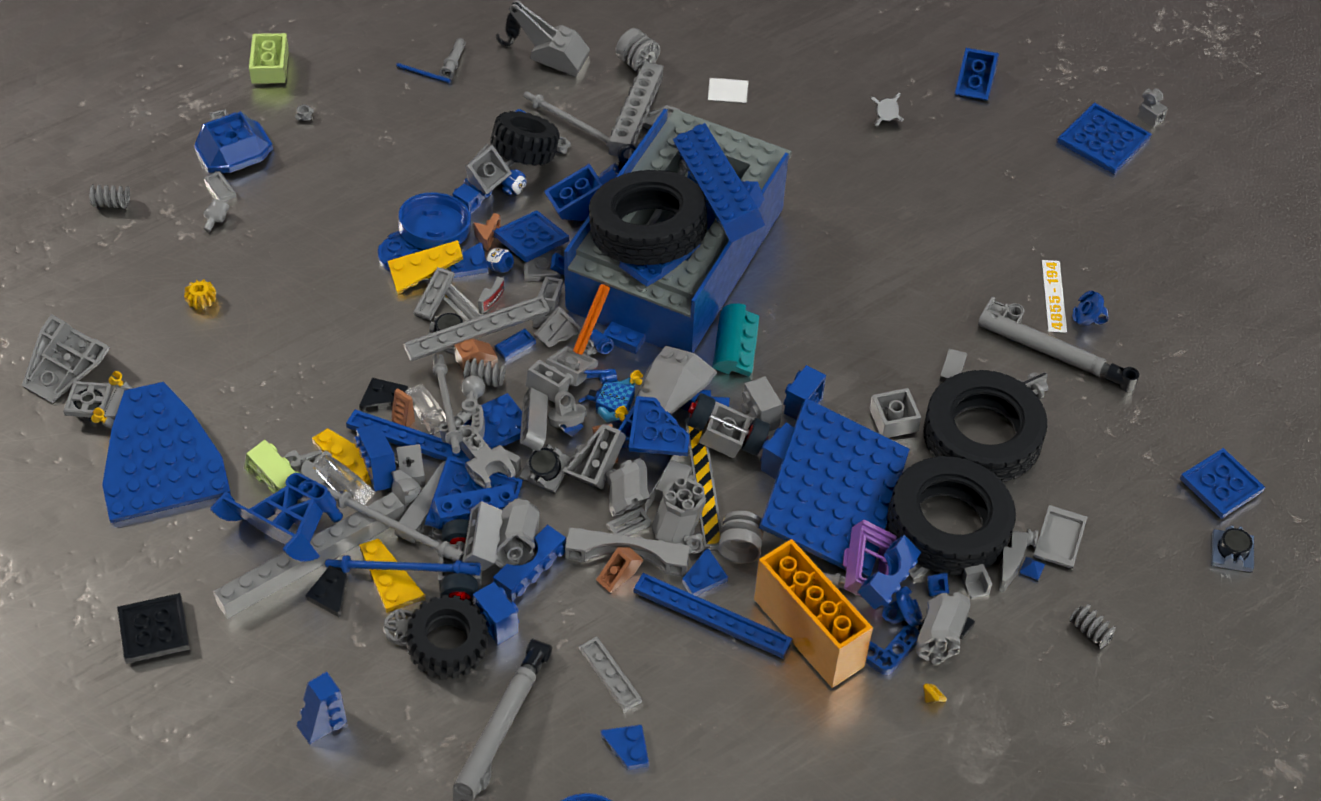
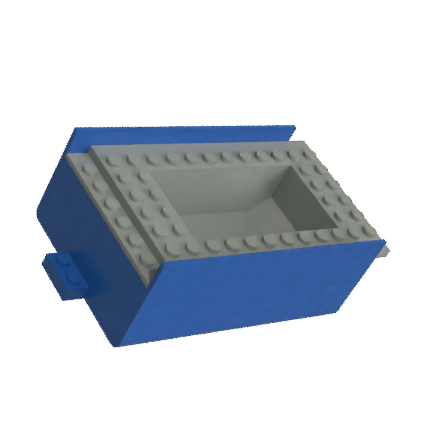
M664 109L616 177L641 170H664L677 173L680 169L678 163L682 158L673 139L679 134L686 133L695 126L705 123L740 180L759 183L765 198L759 207V212L766 226L730 243L721 225L715 219L707 230L703 241H701L700 247L694 251L688 261L684 260L667 275L646 287L619 267L620 261L608 257L597 248L592 239L588 216L564 250L566 309L571 313L586 318L599 286L605 284L610 287V291L596 323L607 326L603 334L612 339L614 346L637 354L643 343L647 342L662 349L665 346L694 353L783 210L787 166L792 151L676 109L667 120L668 110ZM655 209L635 211L624 216L622 220L631 224L646 225ZM663 210L655 224L664 222L671 212Z

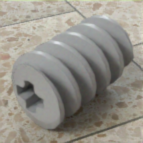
M92 184L89 191L90 202L93 207L99 205L100 207L107 206L111 208L113 206L114 208L121 207L124 209L130 201V188L126 186L125 191H123V187L119 186L118 191H116L114 185H112L111 190H109L108 185H105L104 190H102L101 185H98L97 189H95L94 184Z
M476 358L471 363L468 359L465 364L463 378L475 375L483 379L487 386L493 384L496 388L499 385L501 387L505 379L506 366L503 364L501 369H498V363L491 367L490 361L484 366V360L482 359L479 364H477Z
M1090 604L1085 607H1078L1070 616L1069 621L1075 622L1074 625L1077 628L1081 627V632L1087 633L1089 639L1093 638L1094 644H1100V649L1104 648L1113 638L1116 627L1113 626L1108 629L1110 622L1102 623L1103 615L1096 618L1097 610L1089 612Z

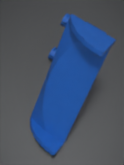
M300 473L291 474L286 479V487L250 509L237 503L227 491L210 508L221 519L226 521L244 519L268 536L286 544L283 547V551L289 557L298 561H312L320 557L310 544V541L323 512L327 513L334 523L339 522L343 518L342 512L336 506L335 498L327 487ZM274 514L278 515L273 521L268 520ZM293 523L298 526L296 534L288 531Z

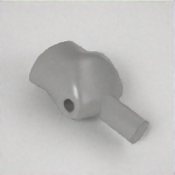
M213 199L210 206L204 211V216L208 220L203 229L210 232L215 222H223L230 206L223 201Z

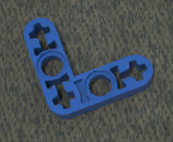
M910 625L905 626L885 650L870 641L869 649L873 650L875 654L867 656L866 664L883 675L893 673L917 644L920 634L919 630ZM912 634L913 637H910L905 643L906 635ZM895 646H899L903 649L904 652L901 654H896L893 652L892 648ZM886 662H889V663H890L889 665H886L885 667L882 665V663H884V664H885Z

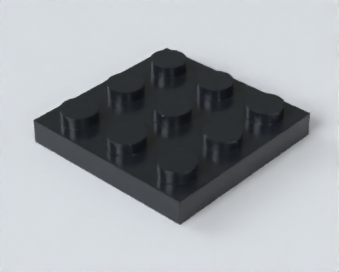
M181 593L117 607L126 664L190 650Z

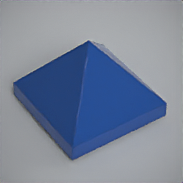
M582 423L566 428V424H559L560 428L572 437L583 428Z
M1026 556L1019 573L1038 581L1045 564Z
M947 573L927 576L929 596L949 593Z

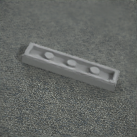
M597 636L579 646L583 656L624 713L642 703L640 695Z

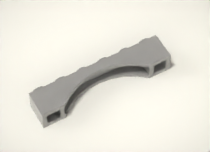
M583 528L569 529L565 546V559L586 562L595 557L613 554L619 547H630L641 558L650 561L665 574L682 577L686 575L690 553L689 545L669 543L662 540H649L643 537H630L623 534H610L603 531H590Z

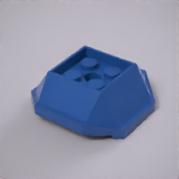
M242 112L232 113L204 123L194 145L195 151L208 173H215V171H220L221 173L234 172L263 161L268 153L273 150V144L260 123L250 119Z

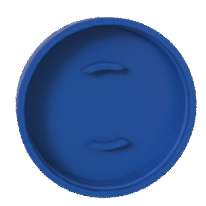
M436 192L422 193L409 198L400 207L398 217L399 232L408 243L420 249L427 250L457 240L460 245L467 239L470 233V211L462 201L451 195Z

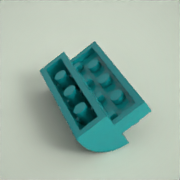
M734 303L726 305L721 309L712 368L726 374L734 371L749 377L753 371L760 316L746 311V305Z

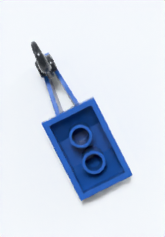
M626 144L619 149L617 158L620 170L628 161V158L624 156L625 151L628 149L636 150L634 145ZM588 164L544 192L562 220L583 221L589 216V204L592 196L602 184L598 179L599 176L591 165Z

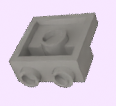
M566 346L546 359V364L569 376V385L577 387L586 380L587 374L584 371L595 369L598 365V360L586 354H577L573 352L572 348Z

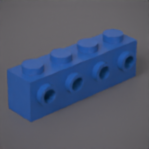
M508 484L434 497L431 509L437 528H443L451 520H469L471 509L481 501L503 510L516 497L512 485Z

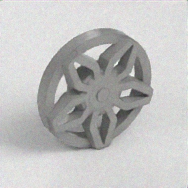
M396 609L386 617L383 630L389 641L396 645L407 646V640L403 639L407 636V624L409 619L412 618V611ZM388 630L392 632L395 631V638L389 633Z

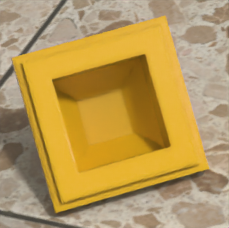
M925 683L923 685L925 703L947 701V698L934 684Z

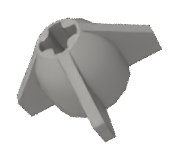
M897 92L892 98H883L881 100H877L873 96L870 97L876 103L875 111L878 116L874 125L878 126L882 120L890 121L894 118L901 122L904 120L898 115L899 106L896 102L901 95Z
M399 469L392 471L394 479L392 491L387 493L393 492L403 504L405 513L421 492V487L417 481Z

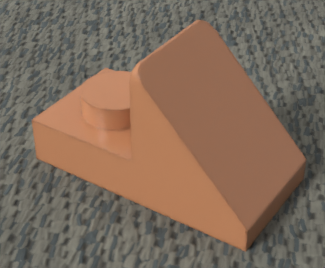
M493 213L490 220H487L486 225L473 223L474 234L479 243L482 242L483 249L486 252L489 251L495 240L494 230L501 227L500 215Z

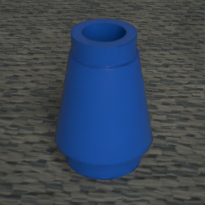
M597 329L592 331L590 339L596 350L602 354L610 353L614 347L612 339Z

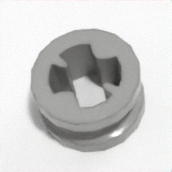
M1028 528L1026 532L1028 533L1027 547L1032 545L1036 548L1038 530L1031 531Z

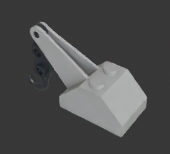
M513 1L509 7L510 13L507 16L505 27L508 41L502 40L499 34H496L497 41L506 47L513 45L522 27L535 45L530 59L577 77L590 50L578 32L563 25L553 28L526 8L521 2Z

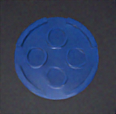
M398 231L388 235V238L379 245L378 258L382 267L391 272L388 264L389 260L420 252L424 249L408 243Z

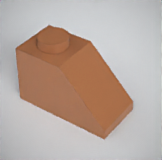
M469 339L454 345L455 359L463 372L468 359L471 363L476 358L477 364H479L481 359L484 360V364L498 359L491 345L483 341Z
M619 547L615 550L596 580L608 592L612 593L635 574L644 560L630 547Z

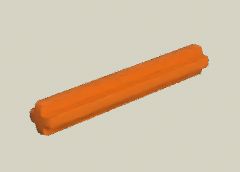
M605 284L599 286L573 352L580 355L584 353L610 291L609 286Z

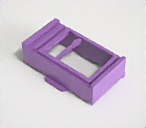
M862 520L852 527L850 547L845 549L843 566L847 568L845 590L862 597L857 591L866 580V578L862 577L864 552L877 557L879 560L878 571L888 575L889 568L884 553L892 542L896 541V535L866 520ZM866 540L880 547L879 554L865 548Z

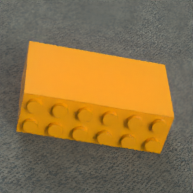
M791 539L761 557L758 561L754 600L786 636L792 638L793 645L831 688L864 668L873 627L803 550Z

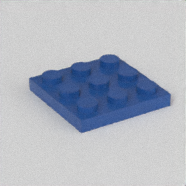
M538 210L494 230V237L524 262H528L569 242V235Z
M508 393L481 405L485 417L483 440L490 449L499 445L503 447L520 439L522 411ZM468 420L464 425L471 426L472 420Z
M1224 448L1187 470L1180 477V480L1221 519L1264 492L1265 486Z

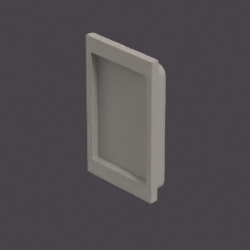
M1049 505L1033 557L1073 569L1088 517Z

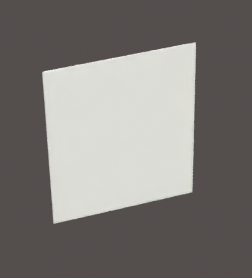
M710 78L708 100L746 103L748 81Z

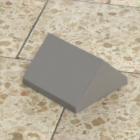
M493 145L487 147L466 165L468 182L484 194H488L512 174Z

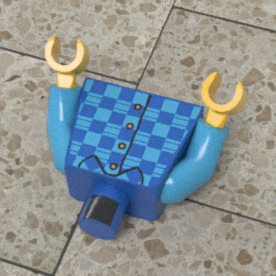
M635 370L625 380L612 383L605 382L601 391L590 389L587 400L596 402V413L605 422L614 421L622 424L635 399L634 385L642 384L641 378H643V374L639 370Z

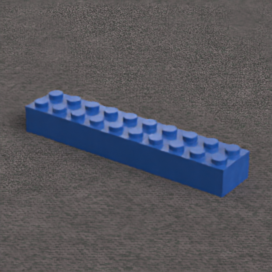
M705 123L697 125L692 130L681 133L673 139L683 162L696 184L702 189L708 205L730 243L766 226L758 207Z

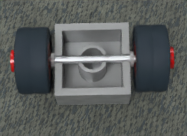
M700 393L696 401L692 402L689 407L687 425L702 431L698 443L734 458L740 448L756 456L762 449L764 442L769 438V423L755 418L749 426L750 416L717 401L715 402L714 398Z
M456 519L447 522L442 528V542L447 541L451 546L464 551L469 520ZM439 556L440 564L455 563V561L447 557L442 558ZM482 570L479 576L465 573L439 572L440 597L442 598V595H448V598H454V595L460 596V600L464 601L467 599L473 604V594L481 589Z

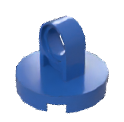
M1090 290L1078 299L1080 303L1078 307L1074 306L1072 314L1075 322L1081 326H1088L1092 323L1105 324L1108 322L1109 312L1103 307L1104 298L1100 293Z
M907 586L901 587L896 592L897 600L883 608L882 616L892 624L906 620L911 627H916L922 624L920 621L923 619L917 600H912L909 594L912 591ZM895 608L897 610V616L893 619H889V611Z

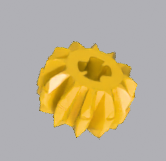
M196 279L195 283L189 282V286L185 287L184 298L190 308L194 307L196 310L202 308L204 310L206 306L211 307V304L216 302V289L211 282H206L205 279L201 282Z

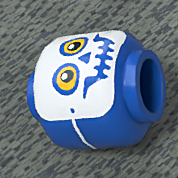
M518 169L510 170L512 174L501 182L502 190L509 196L511 194L519 195L527 184L526 176Z
M494 248L487 256V265L490 270L506 273L514 264L512 253L506 249Z

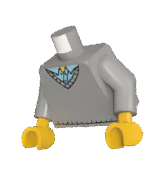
M119 371L112 373L117 379H114L112 376L109 377V383L111 385H119V387H115L105 410L95 408L91 417L92 422L99 423L101 421L105 427L112 429L124 390L133 389L129 383L121 380L122 374Z

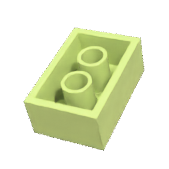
M286 33L253 34L249 62L251 83H286L289 53Z

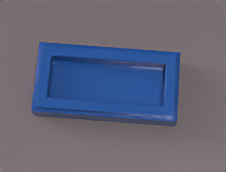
M523 329L496 344L495 351L507 361L535 345L536 339L526 329Z

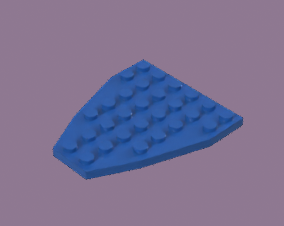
M164 382L124 390L111 430L102 483L110 523L219 498L226 491L231 495L221 454L191 410Z

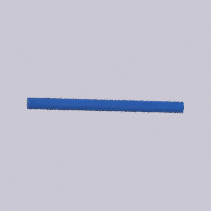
M400 63L396 65V67L450 83L451 79Z

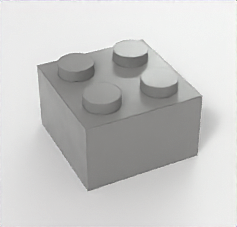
M764 376L744 383L741 409L745 415L747 414V416L751 417L750 424L755 418H758L770 424L769 431L780 427L783 404L767 378Z
M909 388L872 395L870 412L881 435L890 438L919 431L921 416Z

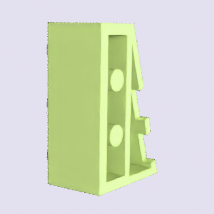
M263 440L246 453L244 469L247 472L252 470L258 475L256 479L259 482L264 480L269 486L268 490L273 494L286 487V479L291 474L299 473L298 471L295 472L291 468L290 462L285 457L282 458L278 454L276 447L272 443L269 444L266 440Z

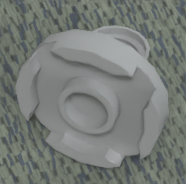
M565 390L556 394V407L548 413L550 425L559 428V424H566V428L579 425L585 421L584 417H587L586 408L583 405L575 404L574 396ZM564 396H568V402L561 405V399Z

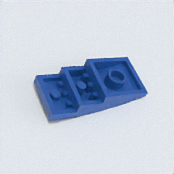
M701 243L689 254L671 262L656 265H634L620 261L619 267L648 287L674 270L699 248Z

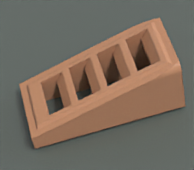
M397 388L394 393L392 422L410 427L415 422L413 400L411 396Z

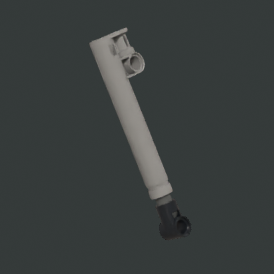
M992 297L980 316L978 326L1079 369L1091 372L1098 377L1102 374L1106 376L1105 379L1119 384L1123 391L1131 392L1136 387L1140 375L1137 369L1133 367L1123 368L1113 363L1111 365L1107 364L1106 359L1102 357H1097L1095 354L1021 324L1024 308L1020 304H1003L996 301L995 297Z
M535 639L530 640L526 650V657L521 663V667L516 670L453 785L454 801H475V796L481 790L487 788L491 778L492 760L535 682L536 675L542 664L548 662L552 652V645Z

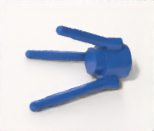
M615 369L584 371L587 374L586 379L599 378L601 384L618 381ZM588 395L579 399L578 402L581 403L587 400Z

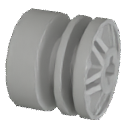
M637 28L626 31L616 46L617 57L636 72H638L639 68H642L644 62L655 64L660 54L659 44Z
M733 511L726 514L723 518L718 550L721 556L736 563L756 561L760 557L764 530L759 528L762 518L747 511Z

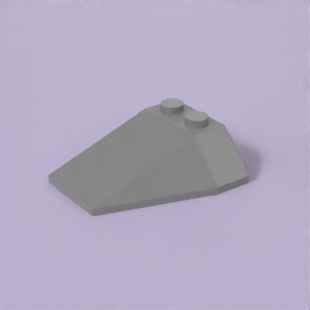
M51 314L40 330L22 386L53 403L72 387L73 381H80L99 365L110 347L95 338L93 340L65 321Z
M665 346L648 367L637 396L656 398L660 405L672 415L706 388L717 374V371L695 353Z

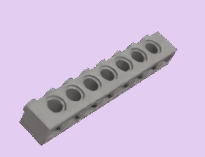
M644 62L642 68L638 69L637 77L633 81V87H630L629 97L625 98L624 107L622 106L620 110V117H617L615 127L611 131V137L607 139L606 147H609V155L617 156L619 149L626 144L635 145L663 80L664 65ZM633 149L626 150L624 156L629 159Z

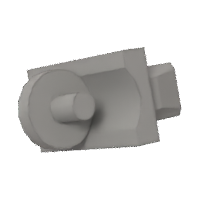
M1035 372L1031 373L1027 377L1028 380L1025 381L1018 379L1027 385L1039 399H1042L1044 392L1048 390V374L1045 372L1039 375Z

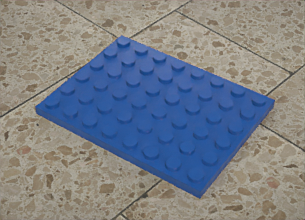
M806 398L802 403L759 528L786 542L792 539L801 549L847 570L843 566L845 549L850 547L852 527L862 520H866L885 530L891 496L897 480L903 473L910 449ZM866 540L865 548L878 554L880 547ZM864 552L862 577L866 579L871 577L876 557L867 552Z

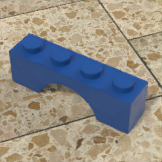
M547 525L534 537L537 554L533 560L524 565L506 564L493 576V582L499 588L502 587L507 598L511 601L517 596L520 597L531 583H535L544 570H548L552 566L553 561L558 556L561 557L565 553L566 537L551 526Z
M905 535L892 542L884 553L889 568L888 575L878 571L867 578L857 592L874 610L881 605L883 607L887 606L893 599L891 597L892 594L901 588L900 583L909 576L910 573L908 571L918 563L917 558L921 551Z

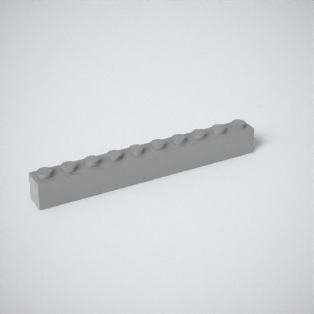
M393 492L367 506L397 522L405 514L403 504ZM357 511L312 537L310 544L320 555L318 559L298 561L283 552L216 589L214 595L217 605L228 619L323 566L327 559L333 560L390 527Z

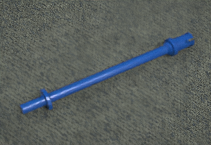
M346 555L343 556L342 560L327 559L325 561L327 568L329 566L341 568L343 573H349L351 568L453 572L479 576L481 573V564L479 562L469 563L462 562V560H457L454 564L351 560V557Z

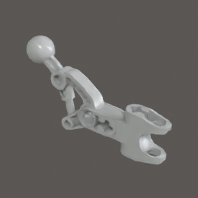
M471 375L466 377L461 384V391L466 396V400L463 401L462 410L454 417L456 430L461 432L463 440L459 443L460 448L470 459L465 463L466 470L474 482L485 489L492 487L490 484L491 480L489 479L492 474L499 472L504 473L508 477H513L516 473L507 451L501 445L490 449L483 440L485 417L483 408L477 401L485 392V383L479 376ZM468 420H472L471 426H470V425H464V424H465ZM447 422L440 424L439 431L442 441L446 443L445 435L449 431Z

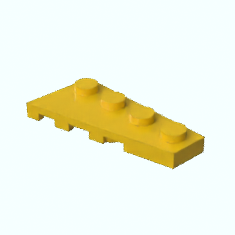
M457 240L389 260L388 264L397 294L400 295L403 293V290L418 285V282L425 278L432 277L437 267L447 269L463 260V255Z
M328 428L312 438V443L322 453L326 450L332 454L334 466L359 491L372 483L364 460L360 456L359 448H356L354 443Z
M379 538L359 545L365 561L398 562ZM368 569L386 613L426 599L425 594L405 570Z

